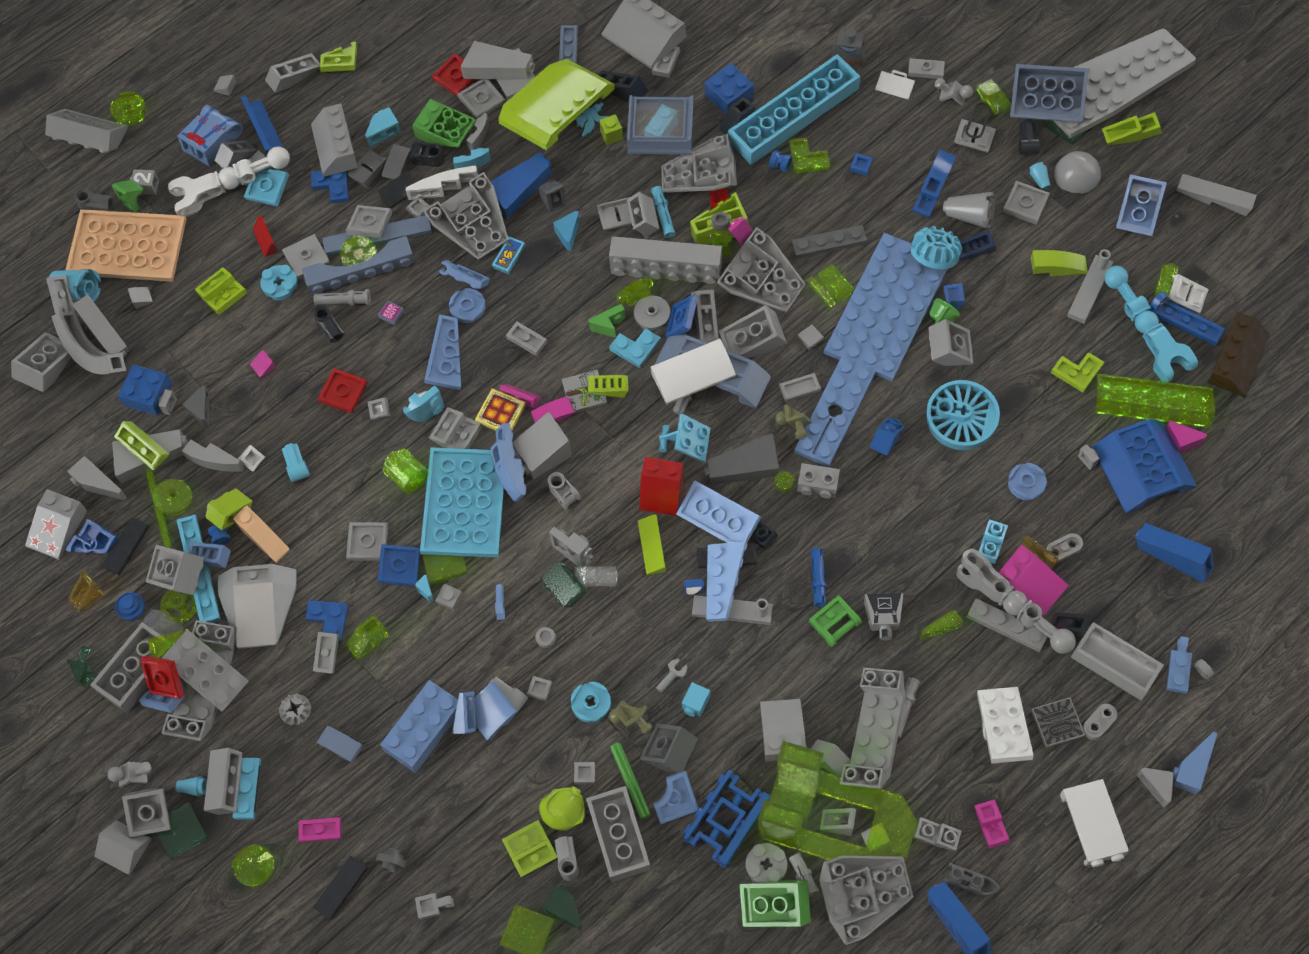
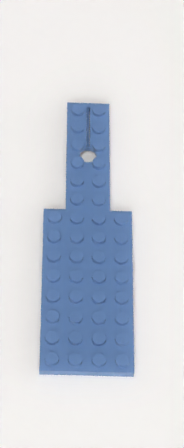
M886 233L880 239L824 349V354L840 361L810 418L812 423L808 424L804 430L807 433V437L799 440L794 450L795 454L830 467L874 376L877 375L893 382L948 270L930 268L918 262L911 254V243ZM833 405H837L842 408L843 413L832 417L829 415L828 409Z

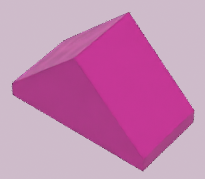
M1169 421L1166 427L1179 453L1201 446L1207 436L1203 432L1173 421Z

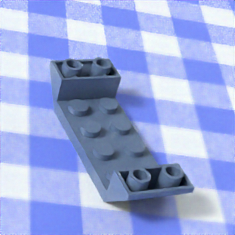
M685 334L669 336L654 365L708 343ZM726 350L736 376L713 386L739 395L740 403L756 409L771 376L755 361Z

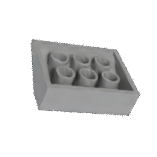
M623 0L602 32L603 37L650 69L687 37L685 23L650 0Z

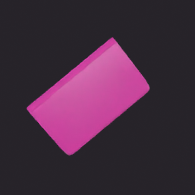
M508 384L500 386L502 393L526 402L527 406L532 408L537 407L541 398L538 395Z

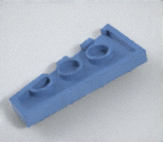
M439 314L424 383L461 390L458 318Z

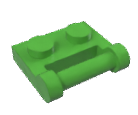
M838 595L809 619V623L819 632L827 644L833 647L837 644L836 641L853 627H858L862 620ZM848 616L850 620L832 635L828 632L843 618Z

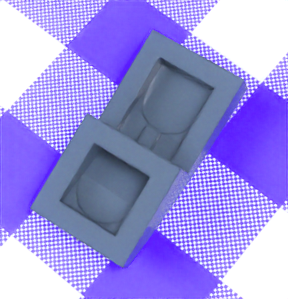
M330 726L326 727L316 742L351 763L354 762L363 748L362 744Z

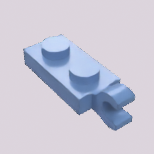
M444 260L441 263L447 267V270H439L440 274H449L457 281L470 284L472 288L481 289L489 283L490 278L464 266L454 265L449 260Z
M1180 636V639L1177 641V651L1171 650L1166 684V690L1184 694L1188 692L1192 653L1186 652L1188 637Z

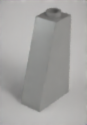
M477 41L473 42L461 65L463 78L528 79L530 73H533L535 68L531 54Z
M88 294L72 304L77 314L108 354L122 352L123 358L127 356L129 349Z
M180 429L148 435L169 453V456L159 466L184 455L182 450L188 444V439L186 435L182 434ZM120 441L112 442L115 476L120 483H124L152 470Z

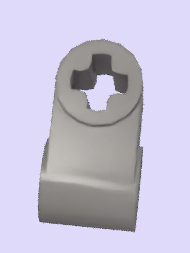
M554 472L549 476V490L563 509L567 510L568 506L573 502L582 499L575 487L568 482L563 474ZM555 481L562 483L559 486L552 485Z

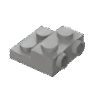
M556 527L550 530L552 547L582 569L593 561L594 556L591 554L593 549L589 546V540L585 536H579L574 532L569 537L567 532L563 529L558 530Z

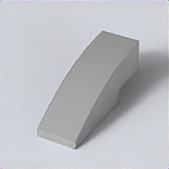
M190 440L182 450L186 459L206 468L229 472H238L245 469L240 460L212 443L204 448Z

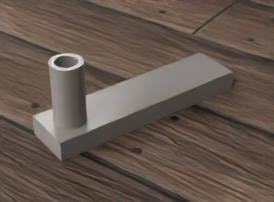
M1101 250L1099 256H1095L1067 317L1083 324L1085 323L1105 281V273L1113 264V261L1109 260L1111 253L1108 250Z
M694 595L692 616L706 618L707 597ZM763 598L758 599L757 602L733 600L728 620L771 625L773 604H769Z

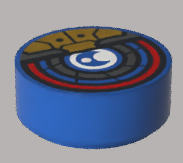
M1160 292L1151 302V307L1158 310L1167 301L1169 296L1165 292Z

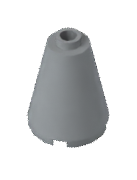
M984 192L949 197L947 201H944L943 212H946V215L989 229L991 225L988 223L989 220H993L995 200L991 199L994 193Z

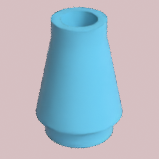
M1043 162L1032 165L1029 168L1030 175L1040 189L1046 190L1050 188L1047 166Z
M199 776L178 780L176 791L201 797L206 794L207 779Z

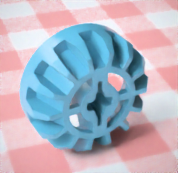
M933 226L930 229L925 227L916 232L910 250L913 257L927 267L949 269L958 263L962 245L958 237L953 235L952 231L947 233L943 227L941 230H937Z

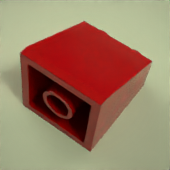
M645 457L641 472L639 510L677 517L676 513L679 509L684 486L683 463Z

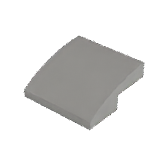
M447 407L429 439L444 448L470 449L483 426L481 423L465 417L462 412Z

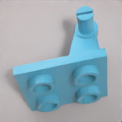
M680 414L677 431L669 433L671 427L669 425L662 426V434L659 436L660 452H667L668 442L676 441L675 450L702 463L706 462L710 427L684 414Z

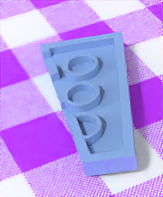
M746 542L708 545L706 615L708 622L728 621L734 598V589L737 586L739 570L743 564L744 550L747 548Z

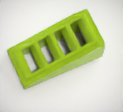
M626 375L588 376V394L625 398L628 392V376ZM595 382L598 383V388H595Z

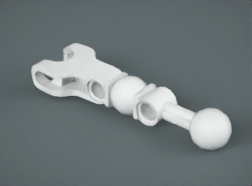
M279 146L273 147L269 150L266 158L251 163L250 160L243 159L233 164V168H223L219 174L215 171L196 179L182 176L171 181L168 184L169 192L174 196L185 195L181 201L175 204L176 214L185 217L193 215L202 208L205 201L221 195L223 192H226L225 189H234L239 183L244 185L254 181L256 178L255 173L271 166L275 169L286 167L290 161L288 151Z

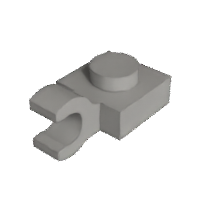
M433 893L415 898L418 918L420 920L440 915L441 908L454 906V900L451 896L438 899L437 894Z

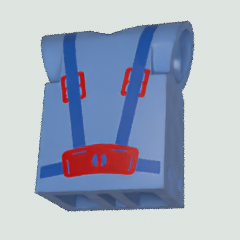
M205 105L200 116L198 115L177 137L183 151L210 167L216 158L221 143L237 139L243 131V126L235 120L221 115L215 108Z

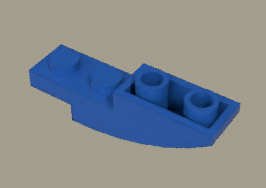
M941 149L939 150L912 212L927 218L930 217L956 159L955 155Z

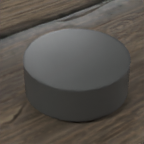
M718 212L712 216L711 220L714 229L725 230L730 226L728 214Z

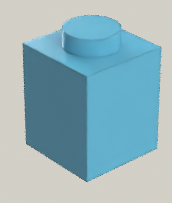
M692 682L682 701L684 713L695 717V715L701 717L710 698V690Z

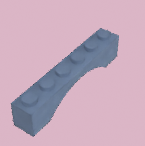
M407 236L389 241L379 253L359 264L336 267L317 263L302 268L310 295L332 288H339L348 283H355L364 278H372L380 273L391 272L393 269L407 267L415 263Z

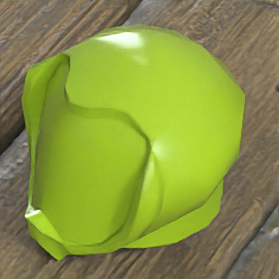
M573 786L570 788L554 789L549 795L545 796L541 800L539 813L544 823L559 831H566L582 824L585 818V807L582 795L580 794L581 791Z

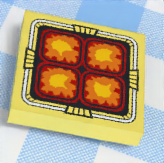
M491 389L475 421L493 430H497L503 423H509L512 431L526 406V402Z

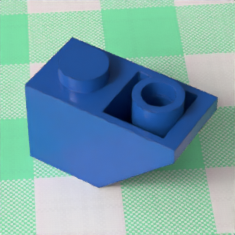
M887 418L878 427L870 448L887 456L894 448L905 425L895 418Z

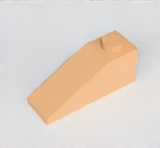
M248 506L244 507L233 518L237 527L275 563L290 551L289 547Z

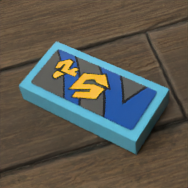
M508 237L509 241L505 242L492 264L494 269L508 275L525 248L524 242L512 237Z

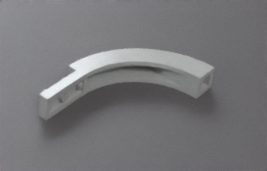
M66 275L46 278L55 311L52 320L57 334L69 355L81 367L95 374H111L126 371L122 352L115 354L102 352L86 337L79 324L75 308L72 305L73 301Z

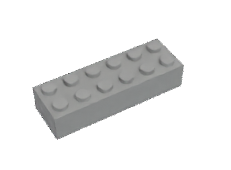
M612 237L609 252L611 274L617 276L629 275L636 278L651 277L652 279L662 278L671 281L684 280L691 283L705 282L707 284H715L721 276L722 246Z

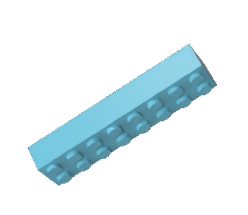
M838 54L729 129L728 135L731 145L750 165L754 164L857 91L860 86V76Z

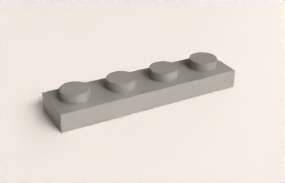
M975 599L967 614V618L1038 652L1041 651L1047 638L1038 628L1025 627L1020 619L1017 620L1016 617L978 599Z

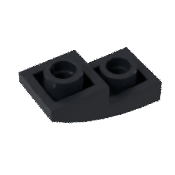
M759 520L750 540L766 550L778 535L776 531L765 526Z

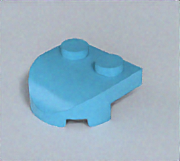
M434 385L421 397L414 393L409 398V406H405L403 412L408 418L417 422H424L434 415H438L445 407L439 389Z

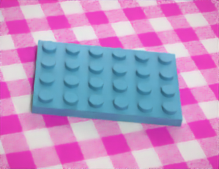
M430 449L420 546L421 554L499 558L504 487L496 472L491 450Z

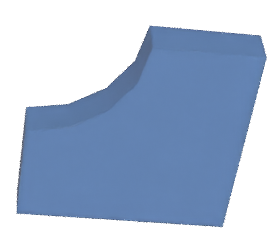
M686 771L666 777L667 787L665 794L659 801L653 804L660 824L696 812L699 808Z

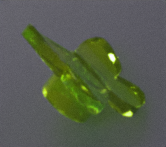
M730 232L707 235L711 245L722 246V256L727 257L731 254L732 250L728 244L732 240Z

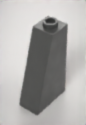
M768 434L707 460L708 467L704 468L705 478L710 480V485L779 476L773 434Z

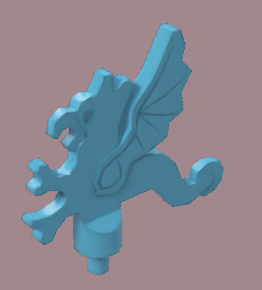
M602 102L600 104L596 103L591 108L588 107L582 112V115H579L580 117L575 119L577 127L581 126L582 128L585 124L583 137L591 134L595 129V122L599 123V120L608 117L597 114L604 105Z

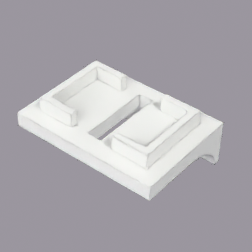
M1179 274L1173 275L1174 282L1168 299L1196 313H1200L1209 289ZM1190 286H1191V290H1190L1189 296H1188V298H1187V301H1185V300H1186V297H1187V294H1188V291H1189Z

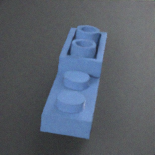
M503 423L496 430L497 442L491 447V454L503 487L512 500L518 502L526 493V485L523 478L524 467L522 466L521 459H514L515 449L512 444L513 432L511 431L510 424Z

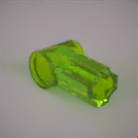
M1163 264L1154 297L1160 292H1165L1169 296L1174 282L1172 276L1178 275L1179 268L1175 264Z

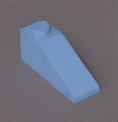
M1216 732L1208 736L1181 762L1178 768L1174 767L1172 771L1173 787L1195 795L1201 790L1217 737Z

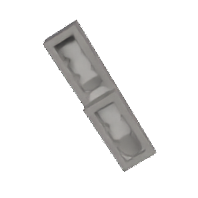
M1182 174L1176 191L1208 205L1214 202L1244 216H1247L1252 210L1257 196Z

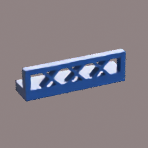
M246 96L241 97L266 154L273 147L279 146L283 148L261 99L249 103Z

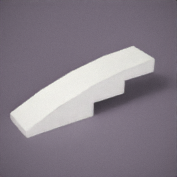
M476 165L441 172L406 187L408 200H415L418 196L422 199L444 197L445 190L461 189V183L468 182L478 176Z

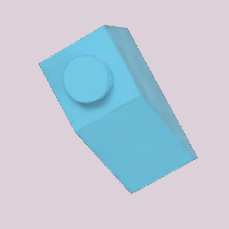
M389 107L373 115L365 134L369 147L401 133L399 123Z

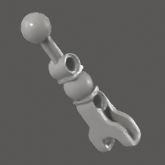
M968 549L963 553L962 564L958 566L956 575L965 585L981 591L994 602H998V605L1001 606L1003 604L1005 611L1011 615H1017L1016 619H1020L1023 626L1038 628L1050 638L1051 647L1055 652L1067 654L1074 649L1076 645L1075 635L1068 629H1057L1041 616L1042 610L1040 606L1032 603L1031 600L1028 602L1024 593L1014 590V586H1010V583L994 570L990 561L975 549ZM967 557H974L976 564L970 562ZM962 570H968L970 575L963 574ZM996 588L1001 589L1003 592L997 591ZM1030 613L1034 615L1035 618H1031L1027 614Z

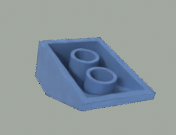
M1130 174L1116 228L1152 236L1167 182Z

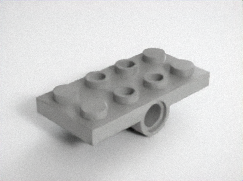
M188 629L161 658L175 661L179 677L221 712L248 683L244 676Z

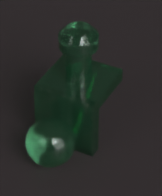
M82 646L79 648L80 654L77 661L67 659L66 663L70 666L76 682L81 687H86V685L90 686L99 674L91 672L92 668L85 663L87 656L91 654V649Z

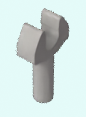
M672 660L668 664L669 674L660 682L656 689L662 693L675 678L684 679L687 674V665L682 670L677 671L675 667L678 666L680 660Z

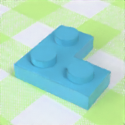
M646 328L635 342L619 333L609 346V350L641 368L661 342V337Z

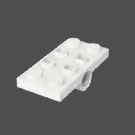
M1018 687L977 690L982 716L983 736L987 740L991 763L1033 760L1032 746Z

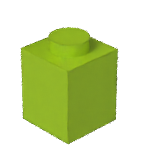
M616 114L599 120L600 132L607 146L623 140L622 126Z

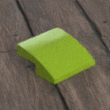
M223 267L195 289L200 297L218 315H221L247 294L245 288Z
M539 820L502 839L520 877L557 858Z

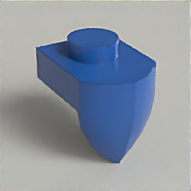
M962 283L943 286L945 301L956 310L961 309L965 304Z

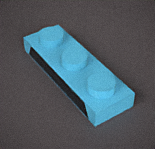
M242 758L237 810L233 813L235 820H255L261 768L260 758Z

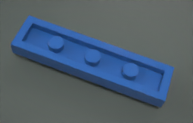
M1168 300L1158 310H1155L1153 307L1150 309V311H1153L1158 316V319L1216 346L1225 329Z

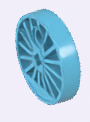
M967 380L948 382L940 386L932 394L927 405V424L930 432L941 444L952 449L971 450L982 446L992 437L999 423L1000 411L995 397L988 389L976 382ZM960 389L967 390L964 402H962ZM955 390L957 400L953 398L949 391ZM970 391L977 393L968 404ZM981 396L985 399L983 402L974 406V404ZM988 406V409H987V410H980V409H982V408ZM941 408H945V409H947L948 411H947V412H943V411H941L940 409H941ZM935 422H944L936 427L934 425ZM951 426L944 435L940 433L941 430ZM958 426L955 440L949 439L948 437ZM961 428H963L965 442L958 441ZM976 429L979 430L980 432H982V435H981V436H980L979 433L976 431ZM968 430L975 438V441L970 442Z

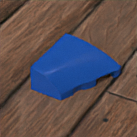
M87 519L79 534L73 536L66 551L108 554L119 536L96 522Z

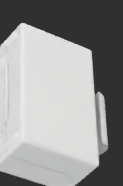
M893 70L890 74L882 71L875 90L909 99L915 81L908 79L907 74Z

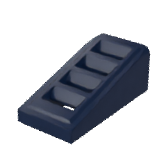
M989 230L960 241L962 247L965 246L968 252L964 254L962 249L960 254L961 260L997 250ZM980 242L981 247L978 248L976 243ZM973 244V247L975 249L973 251H971L969 245Z

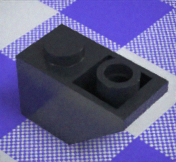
M745 97L730 106L719 127L720 131L725 135L728 134L729 129L756 111L755 105Z

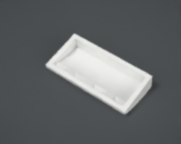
M721 339L651 366V374L666 405L736 376Z

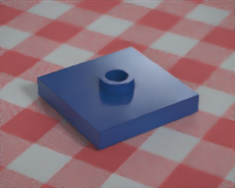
M691 295L672 306L665 338L668 339L669 336L681 335L690 330L698 299L697 296Z
M381 544L377 583L416 587L420 548Z

